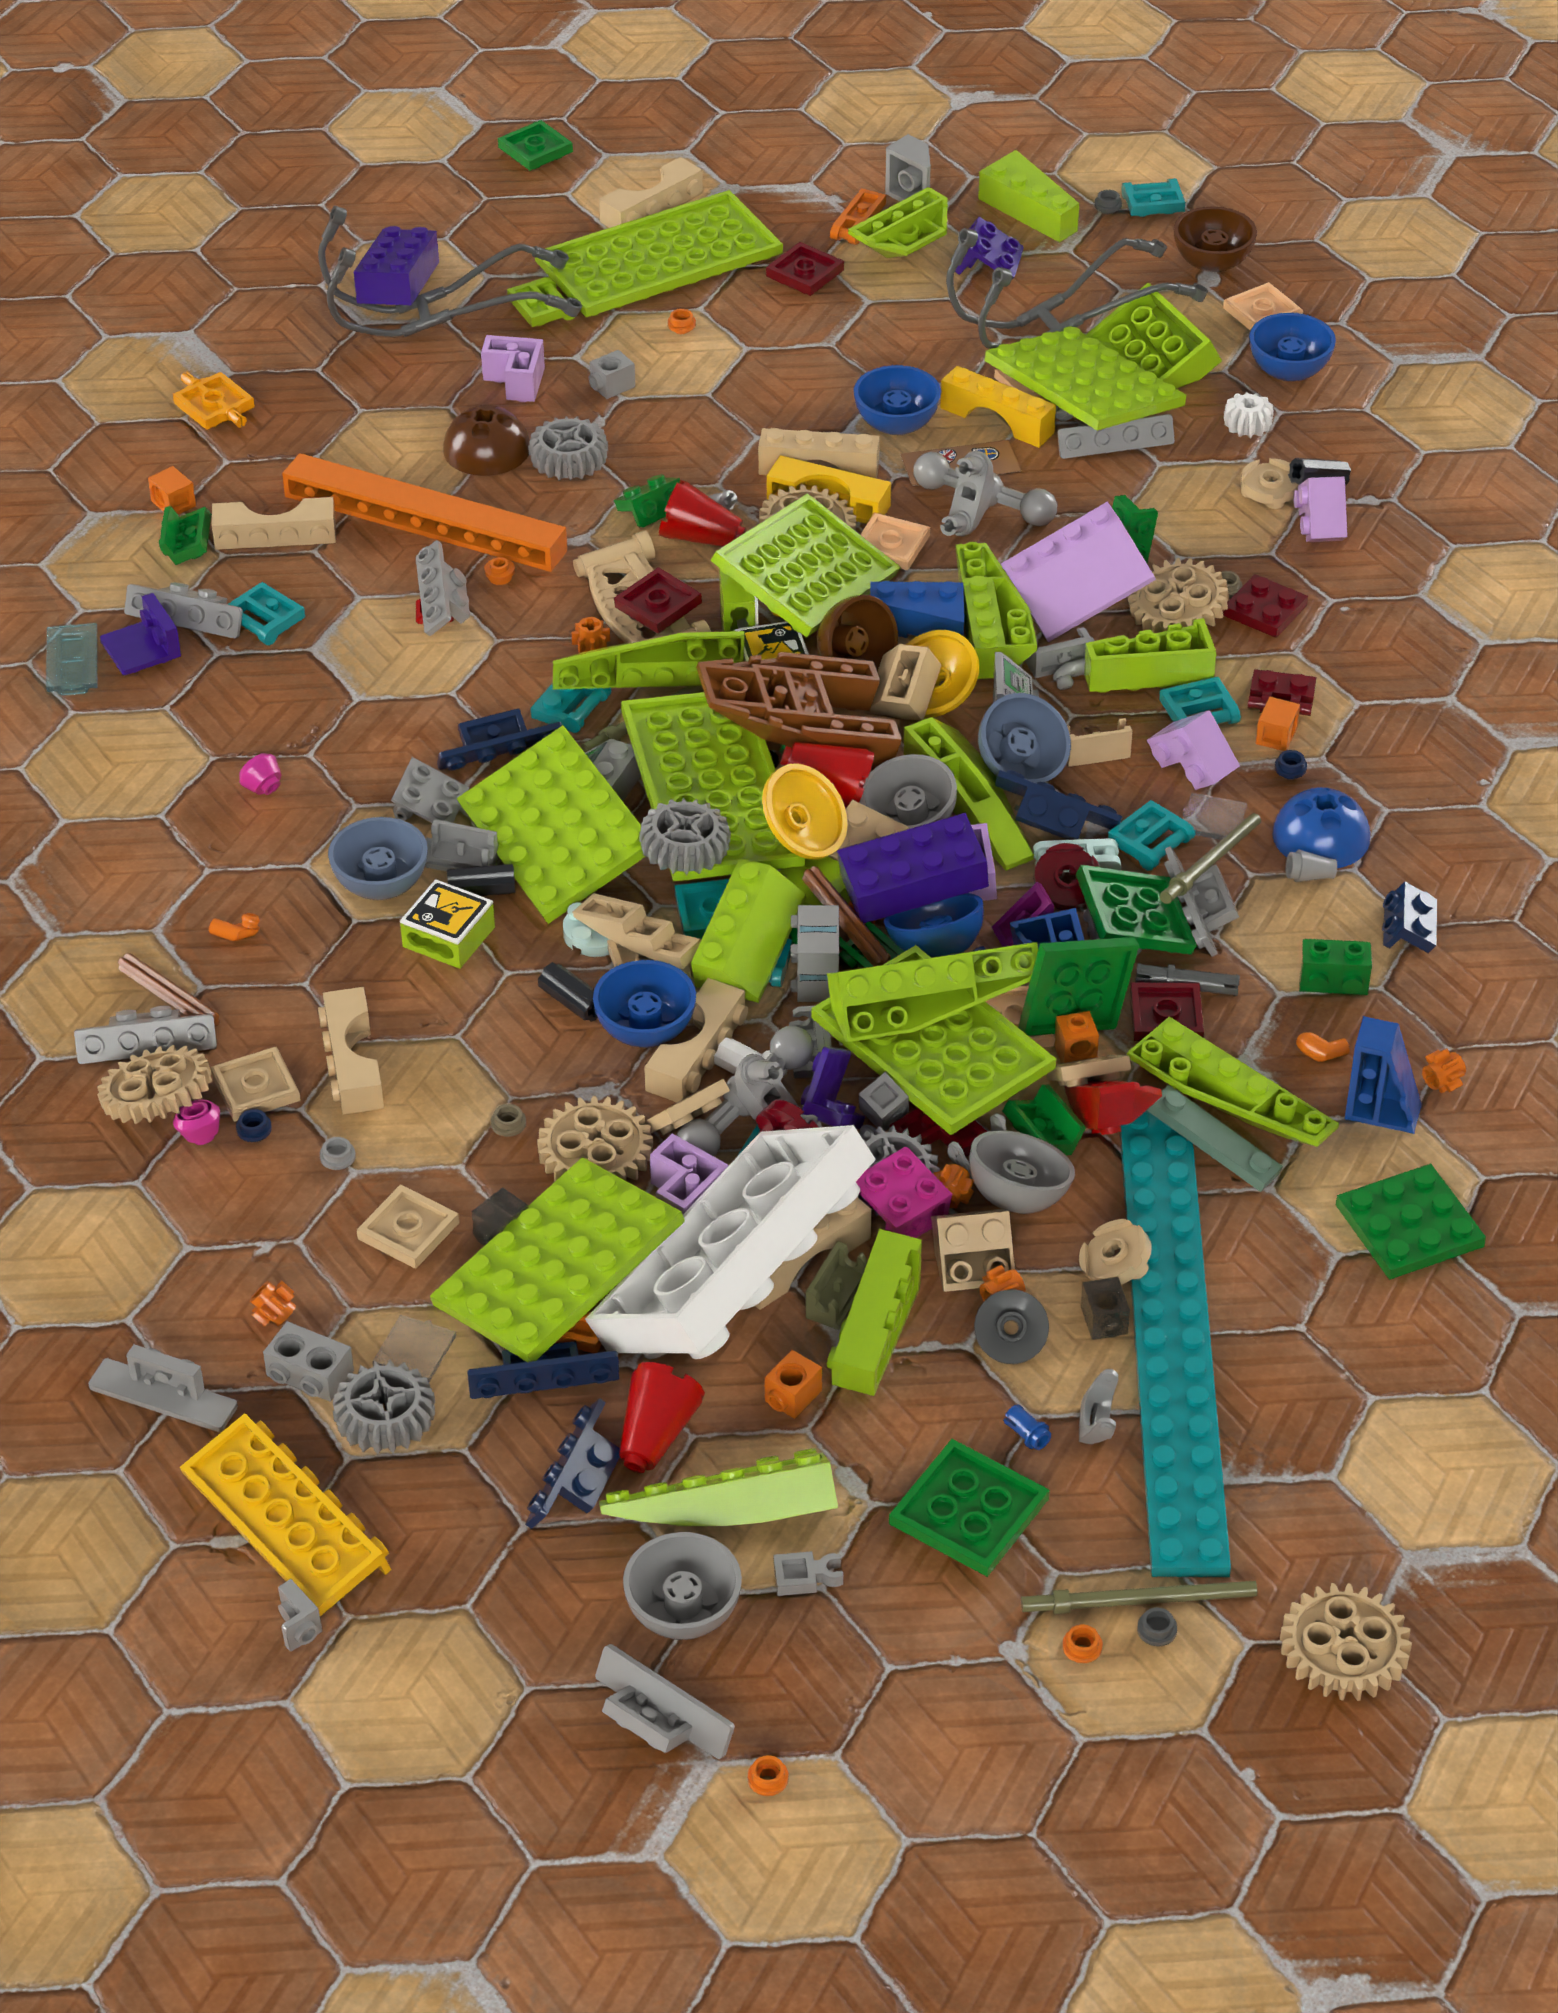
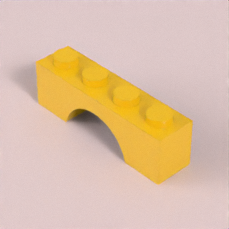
M956 366L941 380L940 408L966 418L977 407L989 408L1006 420L1014 438L1038 448L1055 433L1056 404L959 366Z
M781 455L767 474V500H769L770 494L778 496V489H782L787 493L789 486L800 490L801 485H804L807 490H811L815 485L818 492H822L827 488L829 496L838 493V501L847 500V507H853V515L856 516V521L865 524L869 522L874 513L885 515L891 506V482Z

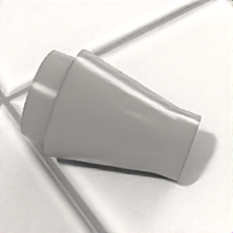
M1300 849L1296 852H1289L1287 856L1286 876L1287 878L1294 879L1295 882L1325 878L1334 879L1336 876V859H1329Z

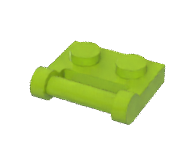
M544 277L507 289V295L534 291L564 298L556 289V283L550 277ZM537 299L511 301L531 327L541 326L560 318L565 320L575 318L565 314L563 310L546 305L545 302Z

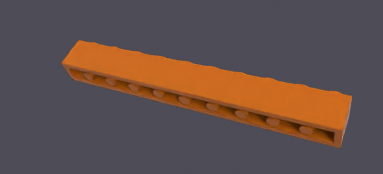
M299 453L282 473L284 494L287 498L302 501L303 498L333 497L334 509L337 512L492 556L503 557L510 561L552 572L567 552L566 527Z

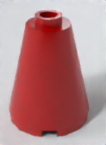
M682 479L680 483L676 484L666 505L665 512H667L666 519L668 520L667 522L661 520L659 527V536L664 538L720 547L727 545L746 532V528L742 526L743 520Z
M794 742L792 748L785 747L780 765L803 764L819 771L834 785L846 809L852 800L858 803L861 800L864 792L863 786L871 771L874 752L862 748Z
M642 1362L638 1364L637 1369L634 1370L631 1376L619 1456L624 1461L623 1464L626 1468L637 1473H644L645 1470H653L702 1404L705 1392L693 1377L685 1373L683 1379L671 1374L674 1369L673 1367L655 1362Z

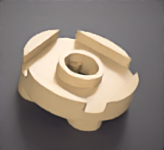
M1269 458V463L1259 464V459L1250 462L1244 467L1241 476L1242 496L1264 503L1272 509L1281 508L1284 506V502L1294 499V491L1298 490V484L1291 483L1288 476L1290 471L1289 462Z
M1118 1219L1099 1226L1092 1232L1095 1238L1090 1241L1089 1245L1084 1242L1080 1249L1079 1265L1082 1271L1098 1289L1104 1290L1109 1287L1122 1285L1132 1279L1142 1278L1149 1268L1147 1262L1151 1255L1152 1246L1148 1235L1142 1227L1133 1225L1130 1220ZM1115 1250H1121L1116 1256L1112 1257Z

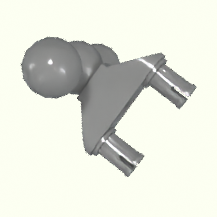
M981 451L969 452L964 458L957 461L956 464L960 466H956L955 469L951 468L947 458L937 452L922 454L913 466V475L917 483L925 489L935 490L941 488L944 484L956 488L949 516L944 517L941 522L945 524L940 525L942 533L947 536L954 534L956 536H965L972 533L979 525L985 511L997 503L1020 510L1023 519L1033 526L1041 527L1048 525L1057 514L1058 503L1052 493L1040 488L1023 493L1004 486L1000 476L994 473L990 458Z
M795 1025L785 1026L776 1031L770 1041L771 1054L766 1059L757 1054H749L744 1057L739 1063L735 1075L730 1077L726 1083L730 1091L723 1095L724 1101L705 1120L694 1119L682 1125L677 1136L715 1157L720 1150V1134L739 1115L743 1117L751 1115L756 1120V1116L775 1100L788 1101L798 1106L782 1084L781 1079L785 1069H798L808 1064L813 1055L814 1048L810 1034L803 1028ZM801 1115L808 1124L813 1120L818 1127H822L821 1122L816 1121L818 1119L816 1116Z

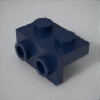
M1407 882L1401 884L1395 891H1390L1383 902V946L1390 949L1396 942L1403 939L1429 953L1437 945V899L1428 892L1422 891Z

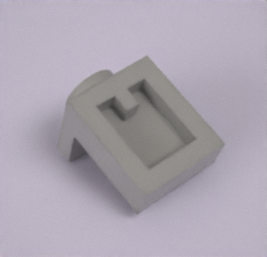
M289 1579L278 1587L281 1601L278 1609L286 1621L281 1626L286 1648L292 1652L301 1645L312 1642L322 1632V1626L317 1606L292 1579Z

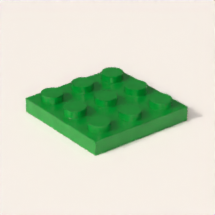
M1080 865L1076 877L1099 939L1134 937L1139 944V949L1192 955L1197 944L1178 896L1169 904H1165L1160 900V893L1169 886L1170 877Z
M1134 937L1040 943L1018 1028L1028 1036L1055 1034L1056 1016L1090 1011L1097 1031L1116 1029L1139 949L1136 939Z
M1431 1163L1337 1195L1335 1205L1389 1280L1485 1247L1486 1236Z
M951 1439L889 1514V1525L988 1577L1049 1500L1050 1490L964 1444Z

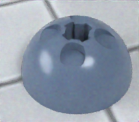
M1013 693L996 700L985 712L978 731V746L981 757L995 776L998 775L999 770L1004 772L1012 770L1022 774L1026 780L1036 784L1037 782H1048L1063 770L1070 756L1071 739L1064 719L1051 704L1031 694Z
M390 817L367 818L346 826L336 834L328 850L330 866L337 880L351 893L369 900H387L408 891L422 875L428 855L427 841L422 832L406 821Z

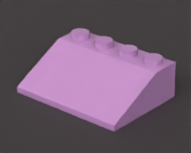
M1108 501L1001 563L1004 571L1030 608L1033 620L1048 642L1156 580Z

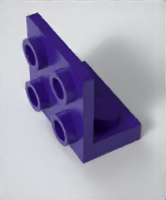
M978 217L969 227V229L977 232V243L975 246L969 247L961 265H958L955 272L960 275L966 267L971 268L979 259L994 270L998 267L1011 270L1013 279L1024 249L1023 245L1015 238L1009 237L997 229L993 223Z
M154 593L141 596L143 610H140V617L142 622L100 636L102 645L122 675L136 673L181 657L177 627Z
M823 1047L822 1052H818L812 1065V1071L815 1073L811 1084L805 1088L801 1097L802 1110L804 1111L802 1115H814L818 1118V1121L831 1126L854 1125L856 1129L861 1128L865 1116L855 1112V1105L836 1100L851 1051L842 1048Z

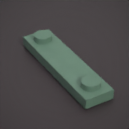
M1170 1085L1162 1090V1097L1147 1109L1148 1112L1260 1192L1280 1174L1283 1168L1281 1164Z

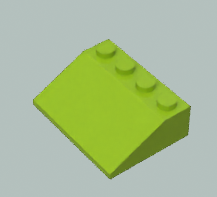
M1147 283V284L1144 285L1141 289L1150 287V286H1152V285H1150L1149 283ZM1159 292L1148 294L1119 306L1086 334L1091 338L1099 340V343L1107 348L1117 351L1119 355L1127 360L1136 362L1137 366L1147 372L1154 373L1162 381L1174 385L1176 389L1202 379L1222 362L1211 340Z

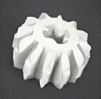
M1247 391L1244 395L1236 393L1234 398L1228 399L1225 405L1224 425L1229 428V432L1238 433L1239 437L1243 435H1248L1249 438L1253 435L1262 436L1263 432L1269 431L1272 425L1273 404L1268 402V397H1259L1258 393L1254 395L1249 394Z

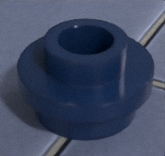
M1286 750L1276 759L1275 771L1286 779L1300 778L1307 771V762L1302 753L1296 750Z
M250 1109L243 1112L236 1123L237 1135L247 1142L261 1141L268 1137L272 1130L270 1119L263 1111L258 1109Z

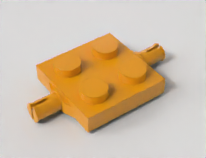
M188 371L186 374L184 372L181 375V381L187 387L173 393L174 404L206 430L216 427L227 420L232 421L238 428H241V425L245 426L247 422L246 417L241 414L255 407L254 398L222 372L201 379L194 377Z

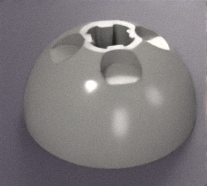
M918 754L898 756L885 761L871 771L863 786L864 792L860 803L911 829L951 816L957 798L956 780L949 767L938 759Z
M990 1131L977 1136L971 1145L969 1163L976 1187L994 1206L1010 1212L1030 1214L1049 1208L1065 1195L1075 1177L1074 1166L1063 1152L1053 1145L1027 1134L1013 1131Z
M691 1532L665 1534L648 1541L632 1555L626 1565L623 1576L625 1597L635 1617L652 1632L676 1640L699 1638L720 1627L733 1612L740 1596L742 1583L739 1564L731 1551L711 1537Z

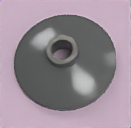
M1009 1289L994 1293L982 1303L975 1317L974 1330L979 1346L989 1357L1005 1364H1019L1032 1359L1041 1351L1048 1338L1049 1321L1044 1307L1035 1297L1021 1290ZM1008 1321L1015 1322L1018 1326L1017 1333L1013 1335L1007 1334L1004 1330V1324Z

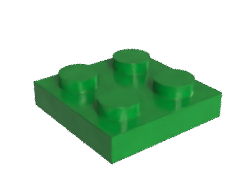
M542 120L498 138V148L529 171L573 152V143Z

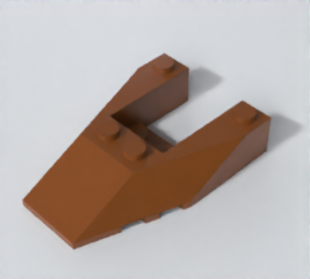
M780 652L777 658L762 660L761 655L750 656L746 662L734 663L733 658L698 662L696 668L709 708L762 739L792 747L794 742L868 749L874 752L871 770H874L885 761L895 758L902 739L895 720L834 714L832 707L851 711H870L880 683V678L873 661Z

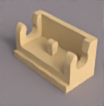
M1126 718L1118 719L1117 730L1093 732L1092 734L1081 736L1070 734L1071 750L1067 761L1068 767L1130 758L1133 731L1131 726H1126Z

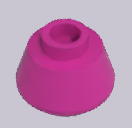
M261 753L250 759L239 773L241 786L258 795H269L276 791L281 784L279 780L282 776L276 757L272 754Z
M202 1099L191 1101V1107L181 1106L179 1108L180 1113L175 1114L173 1119L174 1128L190 1143L204 1145L211 1142L219 1131L220 1109L218 1105L209 1100Z

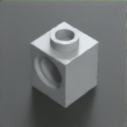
M619 350L590 361L589 383L595 391H598L606 399L635 387V363Z
M884 1072L859 1093V1110L877 1128L880 1126L884 1131H887L890 1128V1124L901 1119L909 1112V1096Z

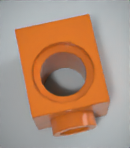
M174 466L148 477L151 501L163 512L164 508L170 505L178 515L196 507L193 482Z
M1269 697L1258 719L1256 744L1286 751L1298 728L1300 704Z
M1090 1011L1056 1016L1054 1046L1061 1063L1098 1057L1099 1033Z
M791 1350L765 1376V1402L774 1410L784 1412L794 1419L822 1392V1367L794 1350Z

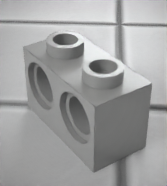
M288 1321L263 1351L266 1375L277 1383L288 1384L300 1389L311 1397H319L329 1402L333 1400L334 1394L338 1393L339 1383L346 1382L348 1373H353L354 1371L350 1346Z

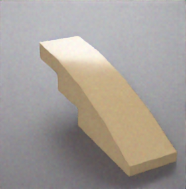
M595 893L572 912L574 918L621 946L655 961L665 962L684 969L692 962L701 942L699 938L675 933L673 924L670 921L646 916L642 904Z

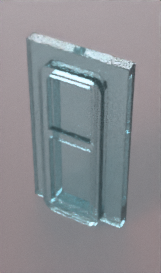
M97 623L47 627V692L57 691L59 695H75L87 693L89 688H98Z

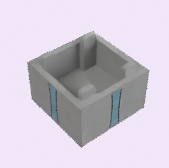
M798 905V915L791 916V927L798 928V942L791 945V962L797 963V980H791V992H797V1002H822L830 997L827 973L839 972V905Z

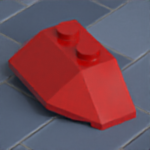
M1092 1080L1084 1085L1064 1086L1074 1114L1087 1129H1091L1092 1134L1100 1133V1135L1122 1132L1121 1125L1133 1123L1162 1097L1161 1089L1148 1085L1140 1086L1137 1082Z

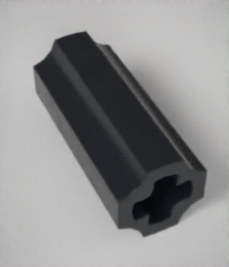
M1294 458L1289 464L1290 471L1288 476L1290 481L1298 485L1308 478L1345 476V486L1350 481L1351 468L1348 462Z
M513 864L447 870L448 884L479 896L515 893Z
M552 962L544 967L542 974L538 978V987L583 1020L595 1021L598 1017L593 1003L594 989L560 964L556 965Z

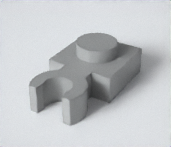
M812 1551L773 1555L778 1596L817 1593V1583H823L829 1587L843 1585V1571H829L833 1568H841L840 1554H827L821 1560H814Z

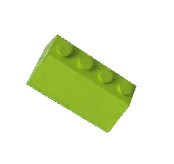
M739 858L692 959L691 967L695 987L701 988L707 978L745 990V1000L759 1003L793 928L791 927V916L798 915V905H803L806 893L771 865Z

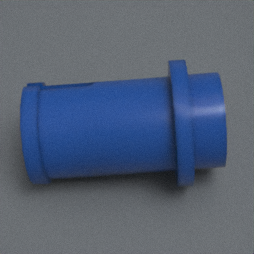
M1019 1404L1012 1406L1006 1412L1005 1416L1007 1418H1004V1424L1012 1428L1024 1439L1026 1447L1041 1450L1049 1443L1051 1432L1045 1422H1038Z

